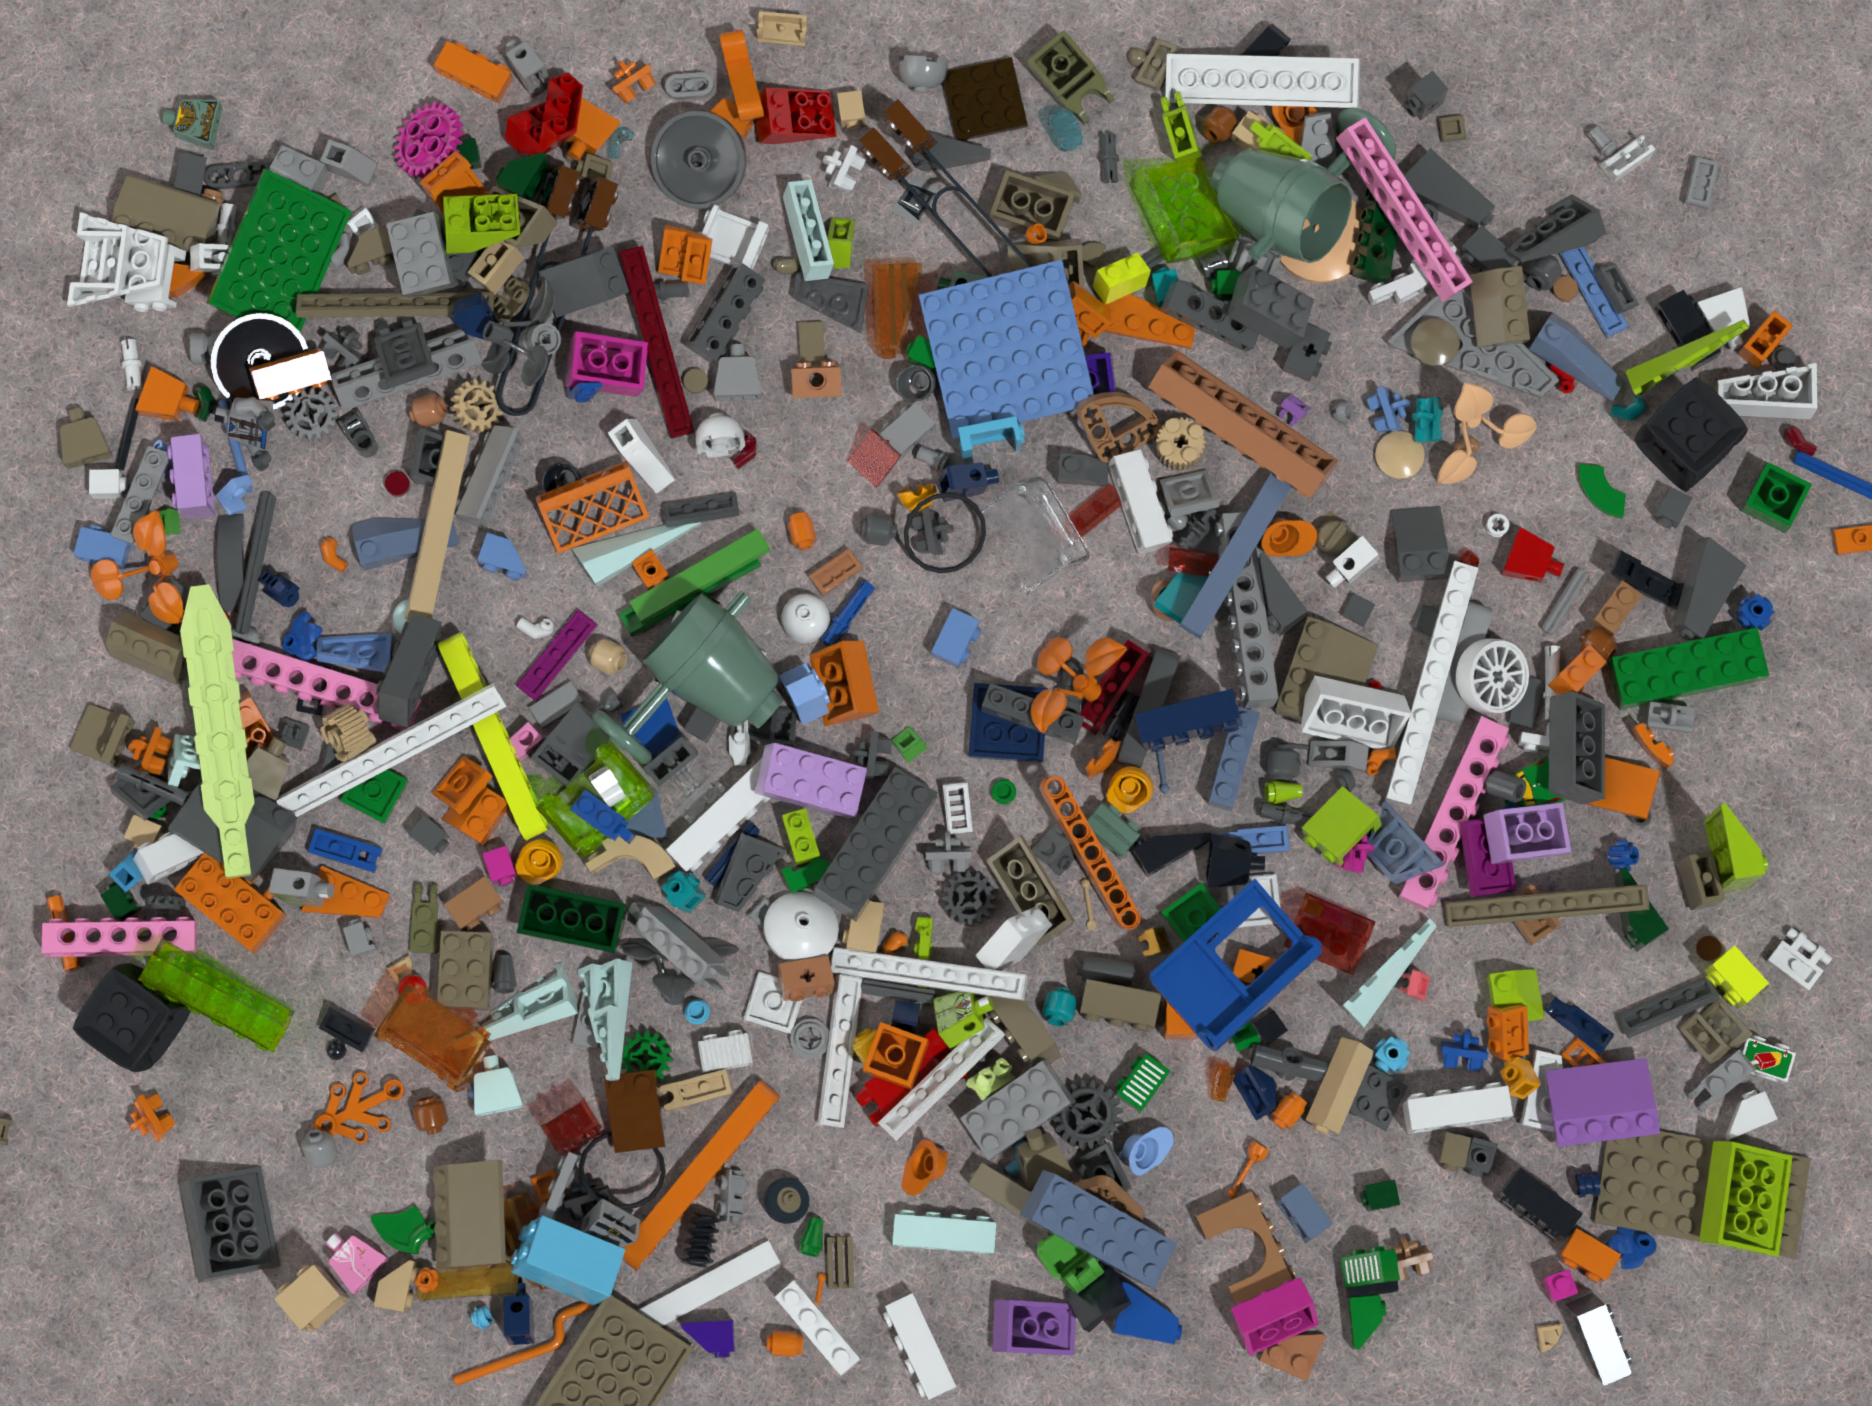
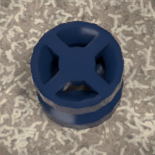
M1591 1171L1585 1175L1582 1172L1575 1174L1579 1198H1584L1589 1194L1600 1196V1181L1597 1171Z

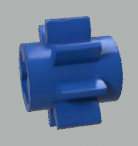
M1616 840V846H1611L1608 850V861L1613 865L1614 869H1619L1620 871L1626 867L1630 871V865H1636L1639 860V851L1637 847L1633 846V842Z

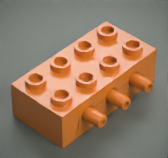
M205 853L174 888L178 894L253 954L259 951L287 917L286 914L270 902L274 895L269 893L270 886L261 895L251 887L257 877L252 882L245 878L242 880L240 877L226 879L224 865Z

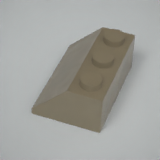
M493 186L487 195L512 193ZM517 196L520 235L503 242L517 248L545 242L558 222L544 206Z
M1522 266L1499 268L1470 274L1469 277L1473 281L1470 284L1477 348L1520 344L1529 341L1530 334Z
M125 612L112 621L106 640L109 656L175 685L178 684L186 659L183 655L181 636Z
M1087 979L1080 1014L1085 1015L1084 1019L1088 1021L1099 1022V1018L1109 1020V1024L1113 1026L1124 1027V1023L1134 1025L1135 1030L1148 1032L1149 1028L1154 1029L1161 994Z

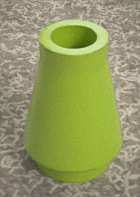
M1277 780L1266 782L1264 786L1265 800L1274 805L1302 798L1301 783L1295 784Z

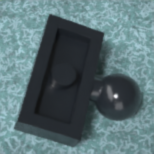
M334 1005L329 1007L319 1027L322 1031L337 1038L330 1042L326 1049L328 1057L332 1060H340L346 1055L347 1049L345 1044L361 1053L364 1052L376 1030Z

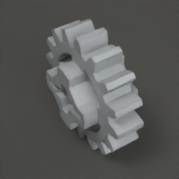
M311 388L310 394H306L303 390L301 397L293 395L295 402L287 403L288 408L291 410L284 412V415L289 418L286 421V425L292 427L291 433L293 435L299 433L298 438L301 441L307 436L310 443L313 442L314 437L322 441L324 433L327 436H331L329 428L336 429L337 426L333 420L339 419V415L334 413L338 409L337 405L331 404L333 402L332 397L328 396L325 398V393L322 390L317 395L314 388ZM312 401H318L322 404L316 405ZM303 405L300 412L297 413L300 406ZM309 407L315 413L313 418L315 423L309 418ZM327 418L326 422L321 426L323 419ZM307 425L311 427L312 430H305L300 426Z

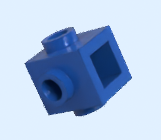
M1757 594L1752 598L1749 595L1738 604L1741 608L1735 615L1737 616V621L1744 629L1758 627L1761 631L1772 622L1770 617L1775 612L1772 610V603L1766 597L1762 598L1760 594ZM1755 607L1760 614H1756L1753 608Z

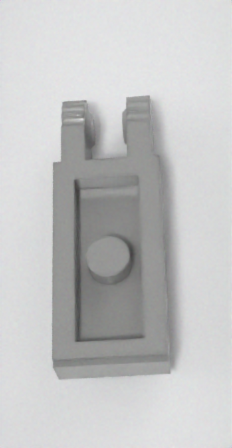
M1739 1049L1701 1081V1084L1687 1096L1691 1100L1696 1098L1704 1088L1708 1090L1711 1096L1702 1101L1698 1107L1702 1112L1715 1100L1721 1099L1744 1080L1756 1067Z

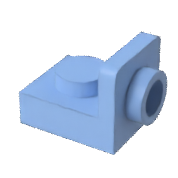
M249 475L231 479L217 493L216 497L228 515L240 513L247 509L241 498L247 494V488L253 483Z

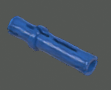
M862 580L837 617H833L831 620L833 623L820 639L825 645L829 647L836 644L844 632H848L852 620L875 590L872 584Z

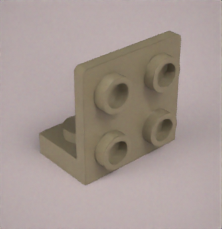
M89 704L70 749L116 767L135 721L122 713L117 715Z

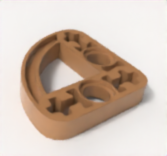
M1105 392L1096 394L1082 400L1076 409L1095 455L1104 463H1109L1114 456L1128 453L1157 437L1159 429H1161V423L1155 413L1144 402L1125 393ZM1124 406L1136 410L1143 416L1112 433L1101 408ZM1087 408H1092L1091 414L1095 419L1091 420V418L1086 414ZM1151 423V429L1147 431V424ZM1096 426H1103V431L1099 436H1092V431ZM1136 429H1139L1138 432L1141 434V436H1139V434L1135 431ZM1128 433H1132V441L1128 444H1123V437ZM1115 441L1120 446V448L1116 447L1117 445L1114 443ZM1108 446V447H1109V449H1108V452H1109V453L1104 454V452H1105L1104 448Z

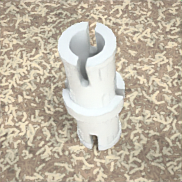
M128 339V343H126V340L121 341L124 358L122 368L126 374L127 390H134L135 387L141 389L143 388L140 375L142 364L138 360L137 340Z

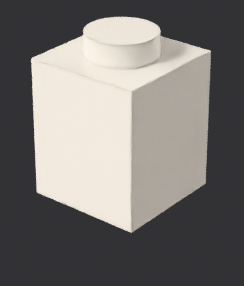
M119 469L89 470V494L93 499L123 498V491H127L128 483L127 477H123V473Z

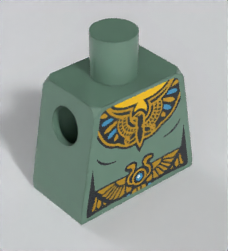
M182 99L179 102L178 111L165 109L163 124L173 125V132L178 139L213 150L223 106L219 100Z

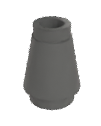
M499 955L497 957L492 986H494L496 993H513L517 986L512 956Z

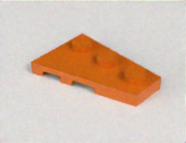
M321 866L317 876L327 883L334 885V895L332 898H325L324 904L321 907L303 906L301 912L381 918L391 895Z

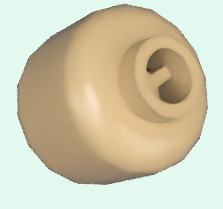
M602 639L597 644H593L589 650L592 667L606 674L613 675L620 672L626 665L627 654H625L624 647L613 641Z

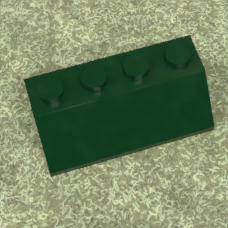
M527 884L516 933L616 953L623 933L628 907L624 903Z

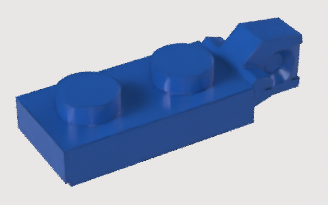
M584 790L570 809L610 840L613 839L615 841L619 836L630 844L636 837L625 828L628 822L624 817L587 790Z

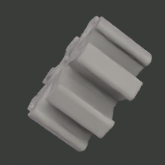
M1244 232L1240 233L1229 257V262L1238 263L1236 269L1240 272L1255 265L1273 275L1282 255L1269 249L1260 260H1253L1252 256L1248 254V250L1258 240L1253 236L1249 237Z

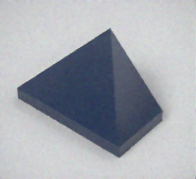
M1251 1065L1231 1076L1256 1121L1276 1109L1277 1084L1273 1077Z

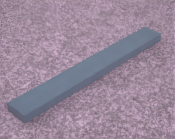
M1273 472L1270 473L1179 627L1201 639L1292 485L1277 479Z

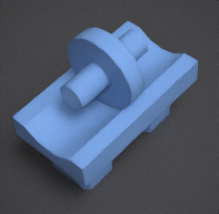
M1384 386L1376 388L1378 393L1368 397L1367 402L1371 411L1381 408L1384 410L1385 416L1374 419L1377 431L1380 433L1402 431L1396 411H1398L1400 418L1406 417L1405 408L1410 406L1409 400H1401L1400 393L1392 395L1395 402L1393 403L1389 389H1385Z

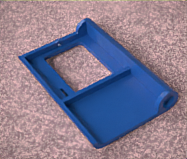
M1254 878L1149 974V979L1209 1049L1217 1051L1322 954V945L1316 937L1304 935ZM1258 908H1262L1290 939L1291 947L1249 986H1245L1218 956L1215 949Z

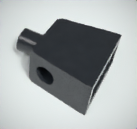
M1211 834L1206 866L1207 887L1246 885L1249 882L1250 870L1264 871L1265 856L1252 855L1249 841Z

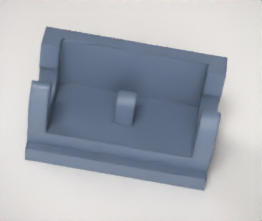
M1303 1182L1275 1202L1305 1244L1333 1224Z

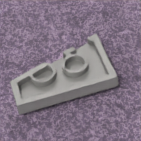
M1329 111L1305 115L1300 146L1313 155L1310 161L1326 169L1337 158L1331 113Z

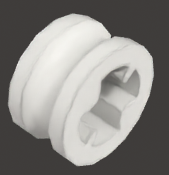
M1502 514L1492 515L1486 524L1487 532L1493 537H1502L1509 529V520ZM1496 520V522H1498V520H1501L1503 522L1502 528L1504 530H1493L1492 527L1494 524L1492 521Z

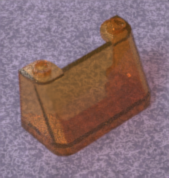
M418 983L415 986L407 984L374 1033V1036L382 1042L387 1041L392 1044L395 1049H400L438 1075L439 1079L447 1080L446 1085L455 1092L464 1091L493 1041L489 1038L491 1033L481 1026L475 1028L428 996L429 990Z

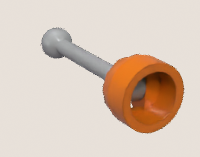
M1037 223L1027 228L1025 236L1011 242L1021 243L1027 240L1031 244H1040L1046 240L1047 231L1042 224ZM1003 241L1000 245L1004 251L1008 250V243L1006 241Z

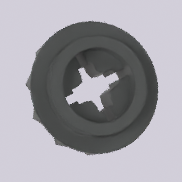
M152 895L145 898V905L150 906V909L180 911V908L186 907V900L175 896Z

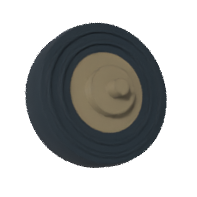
M781 1178L772 1182L766 1189L764 1207L767 1214L774 1221L782 1224L794 1223L806 1214L809 1208V1194L800 1181L793 1178Z

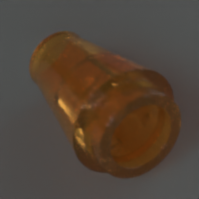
M1214 1064V1068L1211 1069L1212 1100L1226 1102V1097L1235 1077V1073H1233L1234 1067Z

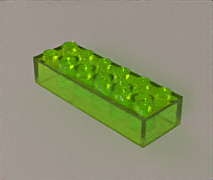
M162 938L138 979L143 982L145 987L164 993L169 1000L188 1006L191 1012L210 1018L213 1024L220 1027L224 1026L232 1030L233 1034L241 1039L247 1038L254 1042L259 1049L263 1051L269 1050L274 1053L288 1029L295 1013L291 1008Z

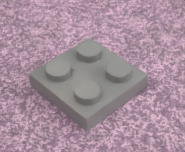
M1208 470L1160 480V488L1171 517L1219 507V499Z

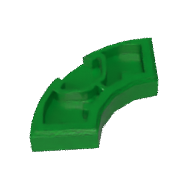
M1579 464V481L1587 498L1601 512L1623 519L1626 494L1615 490L1609 485L1605 477L1604 467Z

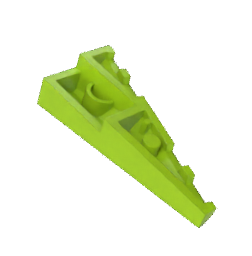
M1743 319L1626 370L1632 390L1636 395H1643L1680 369L1690 368L1749 329V326Z

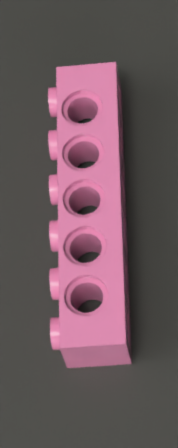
M154 917L151 918V921L141 922L140 918H126L125 922H115L113 918H102L100 922H90V919L80 918L75 919V923H65L63 919H50L49 923H42L41 953L45 957L197 955L198 925L195 921H191L190 917H177L176 921H166V918ZM174 930L177 932V937L173 941L165 940V934L168 931ZM95 931L101 933V937L97 942H89L91 933ZM151 931L152 936L148 941L142 942L139 940L142 932ZM68 932H74L75 939L70 943H65L63 941L64 935ZM117 932H126V938L122 942L114 941V936Z

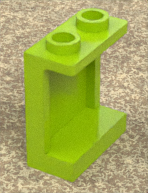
M1342 786L1302 827L1303 840L1310 848L1314 849L1316 847L1319 849L1327 862L1330 864L1335 862L1341 867L1344 864L1343 857L1370 829L1376 832L1382 824L1377 813Z

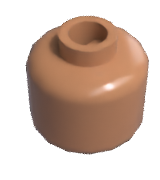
M428 393L415 398L412 401V409L409 410L413 423H418L422 428L442 423L445 419V414L448 413L444 399L435 393Z

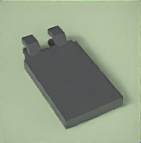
M400 316L404 328L392 332L386 320L377 323L381 336L375 337L374 341L389 389L436 373L421 323L414 324L411 317Z

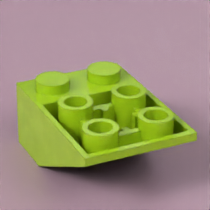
M517 194L443 197L446 254L472 253L520 235Z

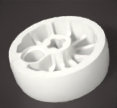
M1488 638L1474 642L1463 652L1456 669V685L1461 698L1469 707L1483 713L1498 714L1514 708L1522 700L1529 682V668L1524 654L1516 645L1502 639ZM1479 659H1480L1481 663L1483 664V665H1481V666H1478V665H1477V662H1478ZM1475 683L1480 684L1477 689H1475Z

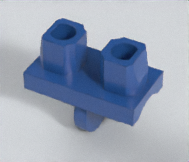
M1465 1028L1463 1035L1454 1034V1042L1441 1041L1444 1067L1457 1068L1460 1056L1468 1058L1466 1066L1468 1070L1480 1072L1484 1060L1488 1059L1487 1047L1476 1046L1479 1044V1037L1470 1036V1029Z

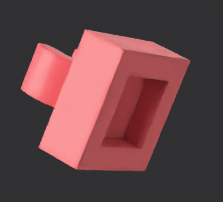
M1412 970L1411 975L1408 973L1402 974V977L1410 980L1408 987H1399V990L1413 999L1425 1001L1430 977L1421 971Z

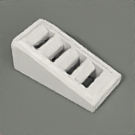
M968 782L943 783L942 790L947 831H950V834L973 832ZM963 790V794L949 796V791ZM964 800V804L950 806V801ZM965 810V815L951 816V811ZM966 820L967 827L957 828L964 825L952 826V821Z

